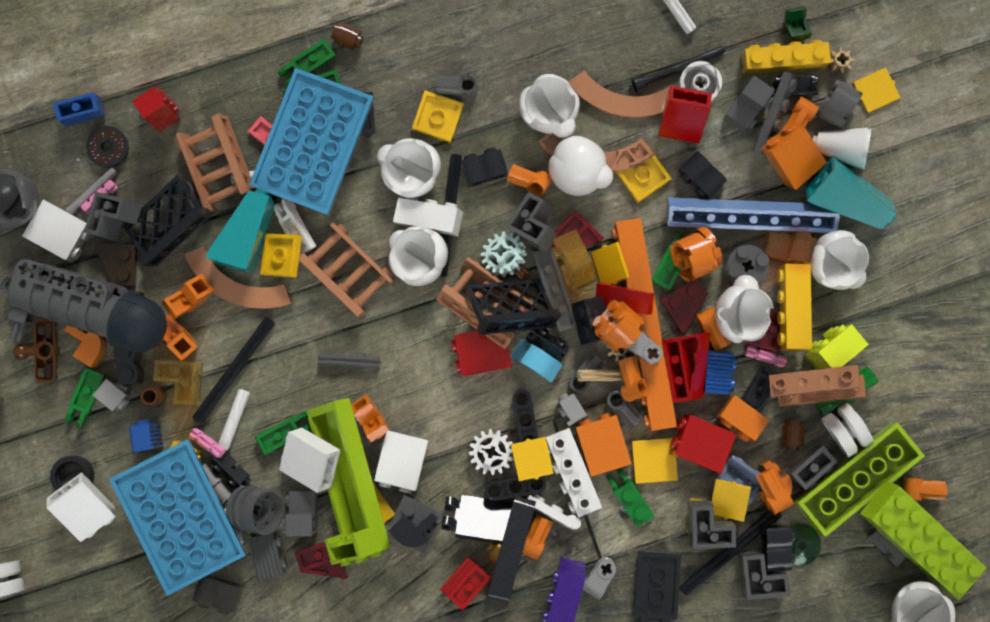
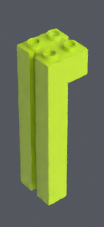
M350 398L333 401L306 410L312 434L340 449L332 486L328 488L340 533L337 536L325 539L331 565L340 563L341 567L353 564V560H355L356 564L367 561L369 555L371 558L383 555V550L391 547Z

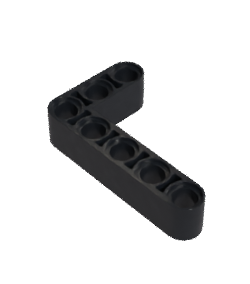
M518 390L514 393L512 402L519 442H523L524 437L527 435H532L537 439L538 432L531 395L526 390ZM524 393L527 395L528 401L525 405L517 404L516 396L518 394ZM528 414L531 417V424L529 426H522L519 419L521 415ZM518 476L493 480L486 485L485 494L488 499L497 501L514 498L515 496L520 497L541 493L546 487L545 476L539 477L542 480V486L539 489L531 487L530 482L532 479L519 481ZM513 481L521 483V490L517 493L511 492L509 489V485ZM491 485H498L501 492L498 496H491L488 489Z
M519 496L514 497L492 580L484 600L485 604L505 609L509 603L536 501Z

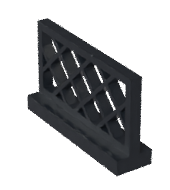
M177 174L141 208L138 222L141 223L139 235L132 229L134 224L126 223L123 227L142 256L140 261L143 266H157L212 214L208 208H203L182 174ZM178 183L182 187L181 196L174 195L175 185ZM164 196L168 197L167 209L160 208L161 199ZM174 198H181L179 211L173 210ZM186 199L190 200L194 205L190 212H185ZM150 209L154 210L153 222L147 221V212ZM160 211L167 212L165 224L159 223ZM172 212L179 213L176 225H171ZM146 224L153 225L152 237L145 236ZM158 225L165 226V233L162 238H157ZM145 238L151 239V248L148 251L144 247Z
M539 279L466 285L465 292L480 323L477 327L480 335L553 328L561 317L559 309H553ZM535 287L538 292V295L531 292L527 288ZM514 288L521 292L520 297L509 291V289ZM491 290H497L504 295L500 298L491 293ZM478 291L479 293L483 294L485 298L483 300L478 298L477 296H475L474 292ZM523 295L533 299V304L522 299ZM505 296L516 302L515 306L504 300ZM487 297L498 303L496 308L485 302ZM536 302L543 305L546 310H541L538 307H536ZM518 304L526 307L529 311L523 312L518 309ZM500 305L510 310L511 313L505 314L500 311ZM483 307L493 314L484 316L481 308Z

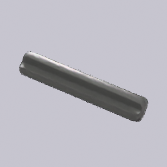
M319 354L318 365L379 369L381 363L379 357Z

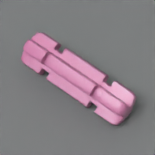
M109 180L104 184V188L101 187L96 192L109 195L110 193L113 194L118 187L113 181ZM95 193L89 198L90 201L86 200L81 205L82 210L88 215Z
M751 345L747 346L745 356L755 357L756 360L769 364L774 363L775 366L781 368L785 366L787 361L785 356H777L776 353L757 349V347Z
M194 428L189 434L193 441H196L197 444L208 452L210 451L213 456L221 458L225 453L224 447L218 445L217 442L205 435L201 430Z

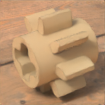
M840 47L837 50V54L833 51L830 53L832 58L829 64L831 67L830 72L836 71L841 75L844 69L846 71L851 69L849 64L854 61V58L850 57V50L847 52L842 51Z
M610 348L607 356H615L614 360L617 362L620 356L622 359H626L625 353H630L631 351L622 348L621 354L620 352L615 353Z

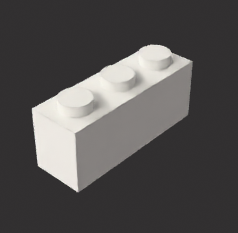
M398 197L393 222L402 227H424L437 233L458 236L463 211L457 208L458 205L446 202L444 206L431 199L421 202L416 197H406L405 199Z

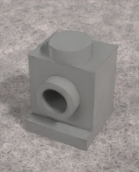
M566 392L557 398L560 407L557 409L564 419L566 417L569 419L566 422L567 426L587 416L574 393L569 395Z

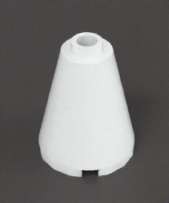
M872 128L818 132V136H813V141L823 156L829 158L834 156L842 163L865 170Z

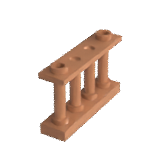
M222 114L212 116V127L192 137L189 134L180 132L176 134L178 139L177 145L183 152L200 197L199 202L203 208H208L210 212L218 211L216 202L239 192L241 195H246L249 190L256 191L255 188L249 186L252 178L229 118ZM217 134L221 142L220 146L197 156L193 145ZM224 153L228 160L227 165L204 175L200 164ZM232 173L236 181L235 185L212 195L208 183Z
M332 222L330 226L335 232L313 254L310 253L307 256L302 253L299 256V261L358 318H361L366 313L362 309L364 307L363 304L386 280L393 285L395 282L391 278L394 275L386 267L381 269L347 236L349 232L341 224L336 226ZM342 237L350 246L328 269L325 268L322 271L317 266L318 260ZM357 251L365 261L343 283L340 282L337 285L332 280L334 278L333 275ZM372 266L380 275L358 298L355 297L352 300L347 295L348 289Z
M467 257L460 269L464 272L462 277L453 288L445 285L436 301L477 329L480 323L469 300L459 294L471 278L479 284L503 281L480 266L478 262ZM512 288L509 289V291L520 297L521 294ZM491 290L493 294L500 298L504 295L497 290ZM478 291L475 293V296L480 299L484 296ZM505 296L504 300L515 306L516 302ZM524 296L522 297V299L533 304L530 299ZM495 302L492 306L496 308L498 303ZM518 304V309L523 312L529 311L526 307ZM482 310L484 316H485V315H492V314H493V313L490 312V311H488L487 313H485V312ZM507 332L485 336L503 349H506L515 333Z
M858 365L769 375L771 397H778L780 407L867 398L864 375H859Z

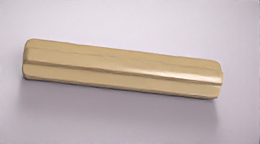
M620 370L577 371L578 381H623Z

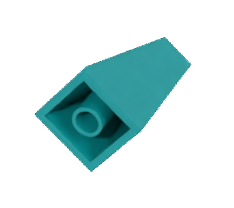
M834 156L806 187L808 202L879 229H883L886 225L889 226L896 218L897 213L893 201Z
M256 189L255 192L249 190L206 253L205 258L221 265L254 274L265 235L274 212V205L276 204L272 196L260 189Z

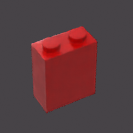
M670 85L660 119L658 136L699 144L711 108L712 93Z
M478 330L454 335L455 340H451L453 353L457 352L459 358L458 361H455L457 374L461 373L462 377L512 368L508 346L506 349H503L487 336L480 335Z
M692 415L681 417L677 424V429H679L677 435L670 442L669 449L671 451L669 454L711 472L722 474L736 434Z

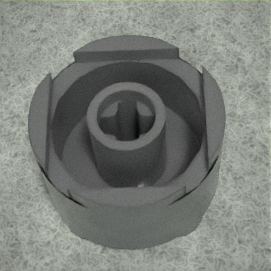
M837 79L816 115L841 130L863 93Z
M743 245L736 248L727 255L723 263V273L731 286L741 275L754 277L759 285L765 280L769 272L768 256L760 248L753 245ZM745 263H747L748 268H750V270L746 272L744 271L745 267L742 266Z

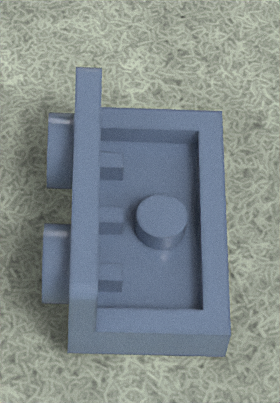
M732 455L727 459L722 474H717L713 481L716 482V479L728 482L735 481L737 484L750 486L749 506L761 488L755 478L761 472L752 469L745 464L744 460Z

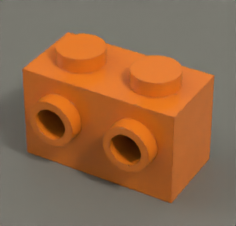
M735 395L728 398L716 416L720 420L719 424L728 430L731 428L737 432L736 436L744 442H748V440L750 442L756 441L769 422V419Z

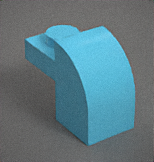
M521 339L510 356L551 383L563 366L549 354Z

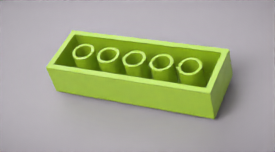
M898 422L887 424L873 436V443L866 447L860 446L856 454L849 458L846 457L830 473L820 478L813 488L807 489L793 500V503L819 535L824 537L829 535L871 501L887 481L893 483L925 457Z
M887 481L860 513L946 594L957 600L964 596L986 569L972 553L908 493L894 483Z

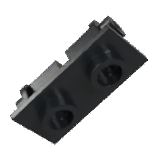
M799 74L797 86L790 95H818L815 84H818V76H814V74ZM779 75V77H775V83H773L775 93L779 86L782 75Z
M547 328L531 330L525 338L529 341L528 343L535 345L539 349L546 345L547 349L545 352L560 362L570 348L564 339L554 337Z
M227 451L221 458L216 459L214 456L212 457L210 462L212 464L211 468L218 475L222 474L227 479L226 483L231 489L235 490L243 486L242 484L246 486L251 481L250 475L240 465L235 470L231 468L236 464V461Z

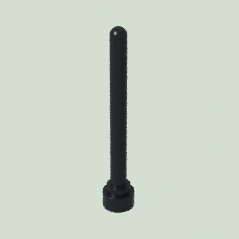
M719 46L646 77L644 75L631 78V83L634 91L637 94L643 92L649 84L683 71L693 62L707 61L723 54L725 48Z

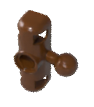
M48 319L35 322L34 347H28L26 344L21 343L13 348V355L18 360H25L29 356H34L35 379L37 382H55L58 379L56 374L58 356L60 355L58 334L56 333V326L58 325L57 322ZM38 326L44 327V335L38 334ZM49 346L51 352L46 357L44 354L45 347ZM38 368H44V377L38 376Z

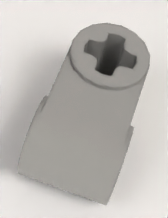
M641 332L638 339L627 348L649 364L657 363L661 360L663 354L660 346L653 342L644 332ZM656 349L657 359L654 357L649 359L647 350Z
M600 558L585 578L583 590L598 600L601 599L616 573V566L611 558ZM609 563L611 570L603 572L601 566H606Z

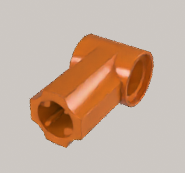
M800 96L791 110L792 114L785 125L793 121L805 127L812 120L819 106Z
M515 164L511 167L507 177L508 182L527 189L528 192L539 198L544 195L552 183L548 173L544 171L535 173Z
M715 306L695 316L703 332H711L710 344L713 351H717L730 345L731 342L719 331L714 316Z
M636 357L620 360L618 364L624 382L621 387L623 398L627 402H632L648 396L650 388L647 381L641 377Z
M772 468L755 476L765 495V501L774 515L794 505L791 496L782 487Z
M903 478L902 489L914 500H945L947 496V486L944 481Z
M538 514L536 515L527 534L522 554L536 561L539 559L545 546V539L553 525L552 521Z

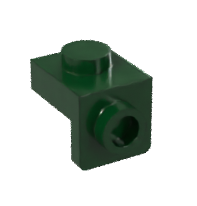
M805 6L785 11L783 24L790 42L811 38L812 32L806 20L807 9Z

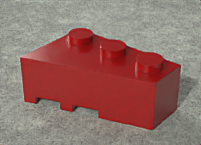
M159 85L154 86L132 101L142 117L159 132L181 119L177 114L180 111L173 100L171 101L168 95L166 96Z
M711 332L662 340L673 403L703 398Z

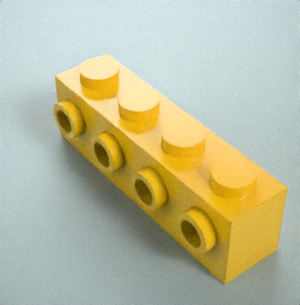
M822 40L810 41L809 44L791 42L786 46H781L780 43L770 44L768 47H760V45L748 46L741 54L743 76L825 69L831 63L829 42L822 43Z
M784 264L777 271V282H780V290L777 293V302L780 303V312L777 315V321L780 324L778 345L781 346V351L812 350L811 265Z

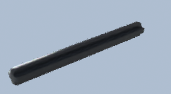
M451 154L445 203L456 204L462 160V156L459 154ZM441 234L448 248V258L439 277H447L452 235Z
M268 317L262 320L192 418L196 422L202 424L275 325L273 320Z
M769 510L736 538V547L724 548L680 585L679 589L685 596L691 594L761 534V526L772 525L782 516L781 512L774 515Z

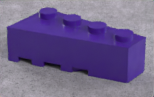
M560 557L558 570H555L553 574V590H549L547 603L549 604L548 611L544 610L542 622H574L586 578L585 563Z

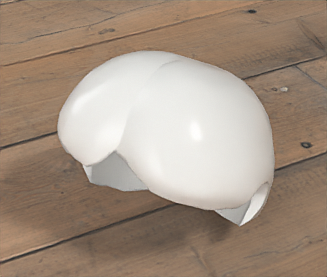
M544 74L539 76L533 85L526 87L522 91L519 98V111L522 119L528 126L542 133L555 134L559 138L570 137L575 132V119L579 111L580 101L577 93L567 80L554 74Z
M570 136L560 141L548 163L549 175L553 183L566 194L574 196L588 195L597 188L603 189L608 187L613 180L612 169L606 164V156L601 147L582 136Z
M406 138L397 141L394 145L387 144L382 146L377 153V161L381 166L383 182L396 194L402 197L414 198L428 193L434 187L436 177L441 169V160L438 152L430 144L421 140Z
M410 227L406 230L395 231L390 236L389 247L391 251L388 257L389 265L392 272L406 284L412 286L427 285L434 282L441 275L442 269L447 262L448 248L443 238L437 232L424 227Z
M845 230L832 231L818 239L808 259V264L811 265V275L816 282L834 290H846L848 288H859L866 281L867 275L865 270L869 263V253L867 247L853 233Z
M741 275L735 280L733 286L725 290L719 297L715 305L714 316L719 331L728 340L734 343L756 341L761 339L771 324L770 309L774 307L768 294L759 289L758 282L754 277Z
M916 581L905 585L897 593L892 604V619L890 622H955V608L952 601L942 595L940 590L929 582Z

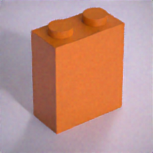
M793 121L786 124L776 136L768 139L761 148L784 185L794 190H797L827 163L804 125Z
M610 412L599 415V420L591 422L590 418L579 421V426L575 427L588 473L591 477L632 464L617 415L611 416Z

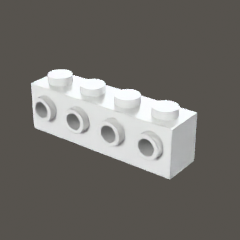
M570 428L547 436L548 451L554 458V462L551 464L555 474L560 473L563 481L559 482L563 493H568L571 501L567 503L571 513H576L578 517L602 508Z

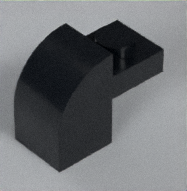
M432 512L416 526L405 514L388 532L404 546L419 547L429 541L424 532L427 531L428 534L438 526L436 521L439 517Z

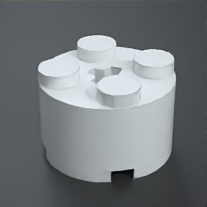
M697 61L689 64L684 69L677 82V87L712 93V103L722 87V77L719 70L710 65V63ZM696 82H698L699 85H703V87L699 88V86H696Z

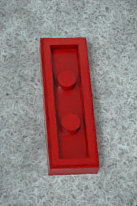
M601 282L596 284L595 298L603 296L605 306H608L611 301L616 300L617 302H624L636 313L652 314L654 293Z

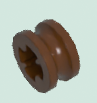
M519 264L520 270L514 269L513 272L522 281L525 280L526 276L529 277L530 273Z

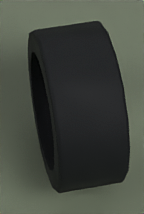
M72 455L60 458L54 463L50 471L52 487L57 491L63 486L60 478L61 470L70 463L80 465L84 475L93 483L95 473L92 464L81 456Z

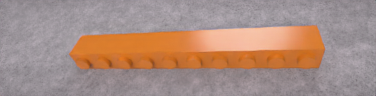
M641 218L616 222L614 224L615 228H612L613 240L619 242L629 274V278L621 281H624L626 288L654 293ZM654 296L652 314H637L644 320V326L641 324L639 329L660 346L663 352L662 358L657 363L649 364L633 353V357L637 359L641 377L647 381L650 388L649 395L640 398L641 406H645L646 414L643 415L644 425L649 427V431L677 427ZM648 349V358L651 359L654 357L657 359V350Z

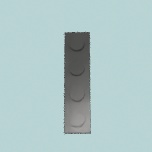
M786 71L783 72L754 152L765 155L761 148L768 139L775 136L776 132H779L782 125V114L789 107L790 101L788 99L790 93L794 92L797 86L796 75Z
M551 246L548 253L541 250L533 252L532 255L547 297L553 309L558 308L561 313V317L556 322L558 332L576 327L572 303L553 247Z

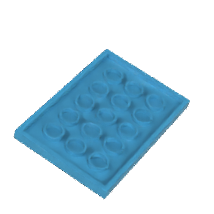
M295 68L249 186L329 216L373 104L374 97Z
M189 439L109 479L167 596L247 555Z

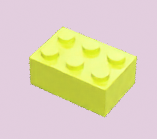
M842 324L839 327H831L823 333L822 336L824 338L814 341L812 343V350L806 352L804 356L815 370L843 367L869 344L852 324L847 326Z

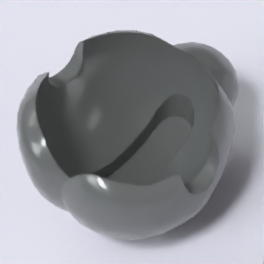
M10 168L0 169V233L8 229L20 227L30 221L39 205V194L35 183L22 173Z

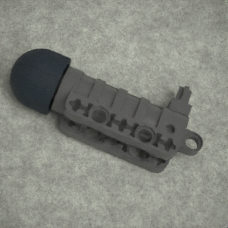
M22 259L16 264L13 276L3 278L0 284L1 291L8 295L9 304L12 306L8 315V319L14 321L9 337L10 340L22 342L26 325H34L36 316L106 337L111 346L132 352H146L155 348L162 341L166 333V316L156 302L146 297L128 293V290L123 286L57 266ZM25 266L34 269L33 273L25 271ZM43 270L49 272V276L43 275ZM59 277L65 278L66 281L64 283L59 281ZM80 282L86 283L87 286H86V287L79 286V283H80ZM95 288L102 289V293L95 292ZM113 292H118V293L120 294V296L112 295V294H113Z

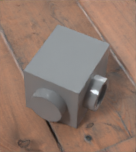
M106 379L93 396L111 411H122L129 404L130 401L128 399L131 394L127 392V386H121L112 379Z

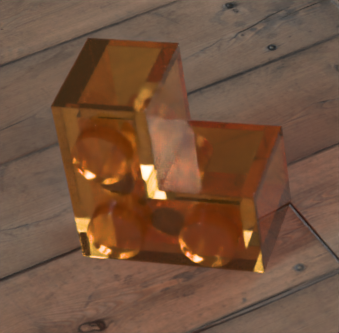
M771 230L766 233L762 251L768 256L769 260L784 264H810L817 238H813L810 233L803 231L790 236L786 234V231Z

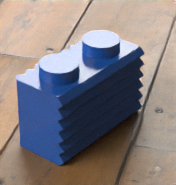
M94 92L53 103L57 121L67 127L77 123L80 124L81 122L84 123L85 120L88 122L89 119L93 120V118L97 119V117L105 116L101 97Z
M708 352L704 393L730 396V392L734 391L735 379H732V371H735L737 366V358H734V353Z
M153 419L135 421V426H129L132 452L163 448L164 445H162L163 441L161 440L163 437L160 436L162 433L160 432L159 423H154Z

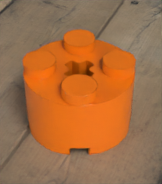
M693 233L672 243L674 244L670 247L674 267L679 266L682 271L679 275L685 281L690 282L718 269V264L713 254L714 244L711 239H705L700 233Z
M613 300L608 304L603 314L594 319L592 325L595 327L596 336L614 351L618 352L619 348L627 349L638 339L642 332L639 328L641 324L644 326V320L624 302Z

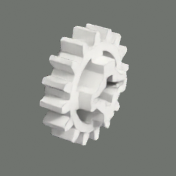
M489 429V434L487 435L484 431H481V438L474 437L477 441L476 444L470 443V446L474 448V451L469 452V455H474L470 462H477L478 465L475 469L478 470L482 467L483 474H486L487 470L491 471V475H494L495 470H498L501 474L503 466L509 468L507 461H513V458L509 456L510 453H513L512 449H509L513 442H506L508 435L506 434L501 437L500 430L493 434L492 429ZM492 438L491 443L487 445L480 444L483 440ZM499 441L504 444L506 453L500 451L498 447ZM491 446H494L495 451L501 454V456L493 455L492 458H489L488 453L482 450V448L490 449ZM477 451L483 453L485 457L484 464L479 460ZM497 459L503 460L499 465L491 466L492 461Z

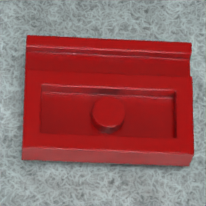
M467 557L440 588V591L447 595L459 608L464 610L491 579V576Z

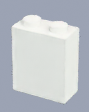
M42 200L22 236L64 260L73 263L80 256L83 243L88 241L92 234L84 232L86 222L50 202Z
M304 428L288 432L279 470L316 493L331 488L340 449Z
M387 431L374 481L379 482L378 486L391 488V485L400 487L399 491L410 494L412 490L416 491L429 440Z
M82 472L46 498L47 509L80 542L86 538H91L99 528L110 524L114 517H116L115 506Z

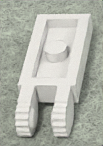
M282 199V203L279 202L274 205V211L279 219V223L285 234L302 236L300 255L302 253L307 254L317 246L298 214L295 203Z
M536 494L533 497L531 495L527 496L526 499L536 501L534 510L566 528L577 530L581 527V521L575 515H564L563 509L554 504L552 507L544 503L545 499Z

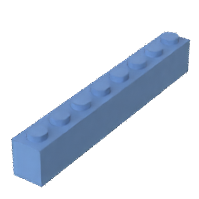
M667 197L665 217L668 226L829 233L837 231L840 214L812 203Z

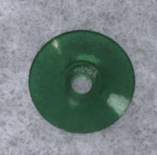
M803 523L789 525L795 533V542L792 543V551L795 554V564L793 565L805 566L812 563L820 553L821 541L819 535L809 525ZM801 541L805 544L803 549L798 548V543Z

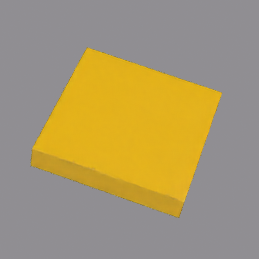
M424 90L411 130L451 143L464 103Z
M655 155L636 167L615 172L637 204L672 180Z
M266 233L260 275L296 278L302 236Z
M673 438L631 441L635 484L678 480L676 457L669 454L671 451L669 446Z

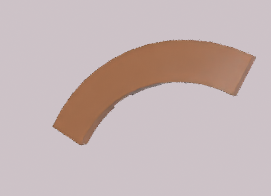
M585 70L568 81L583 101L594 106L599 111L623 118H645L662 114L669 91L668 87L651 95L625 96L603 88Z
M546 134L537 143L552 157L556 146L564 138H559L555 134ZM642 138L627 147L612 152H604L606 164L612 169L613 173L636 167L655 155Z
M205 247L184 254L194 274L198 276L202 273L214 289L213 293L228 302L257 309H273L292 304L285 284L262 288L243 285L228 278L216 267L213 261L205 258L207 253Z

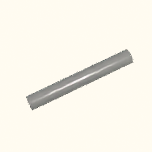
M111 167L77 198L66 211L73 215L86 200L88 201L97 190L103 187L118 172Z

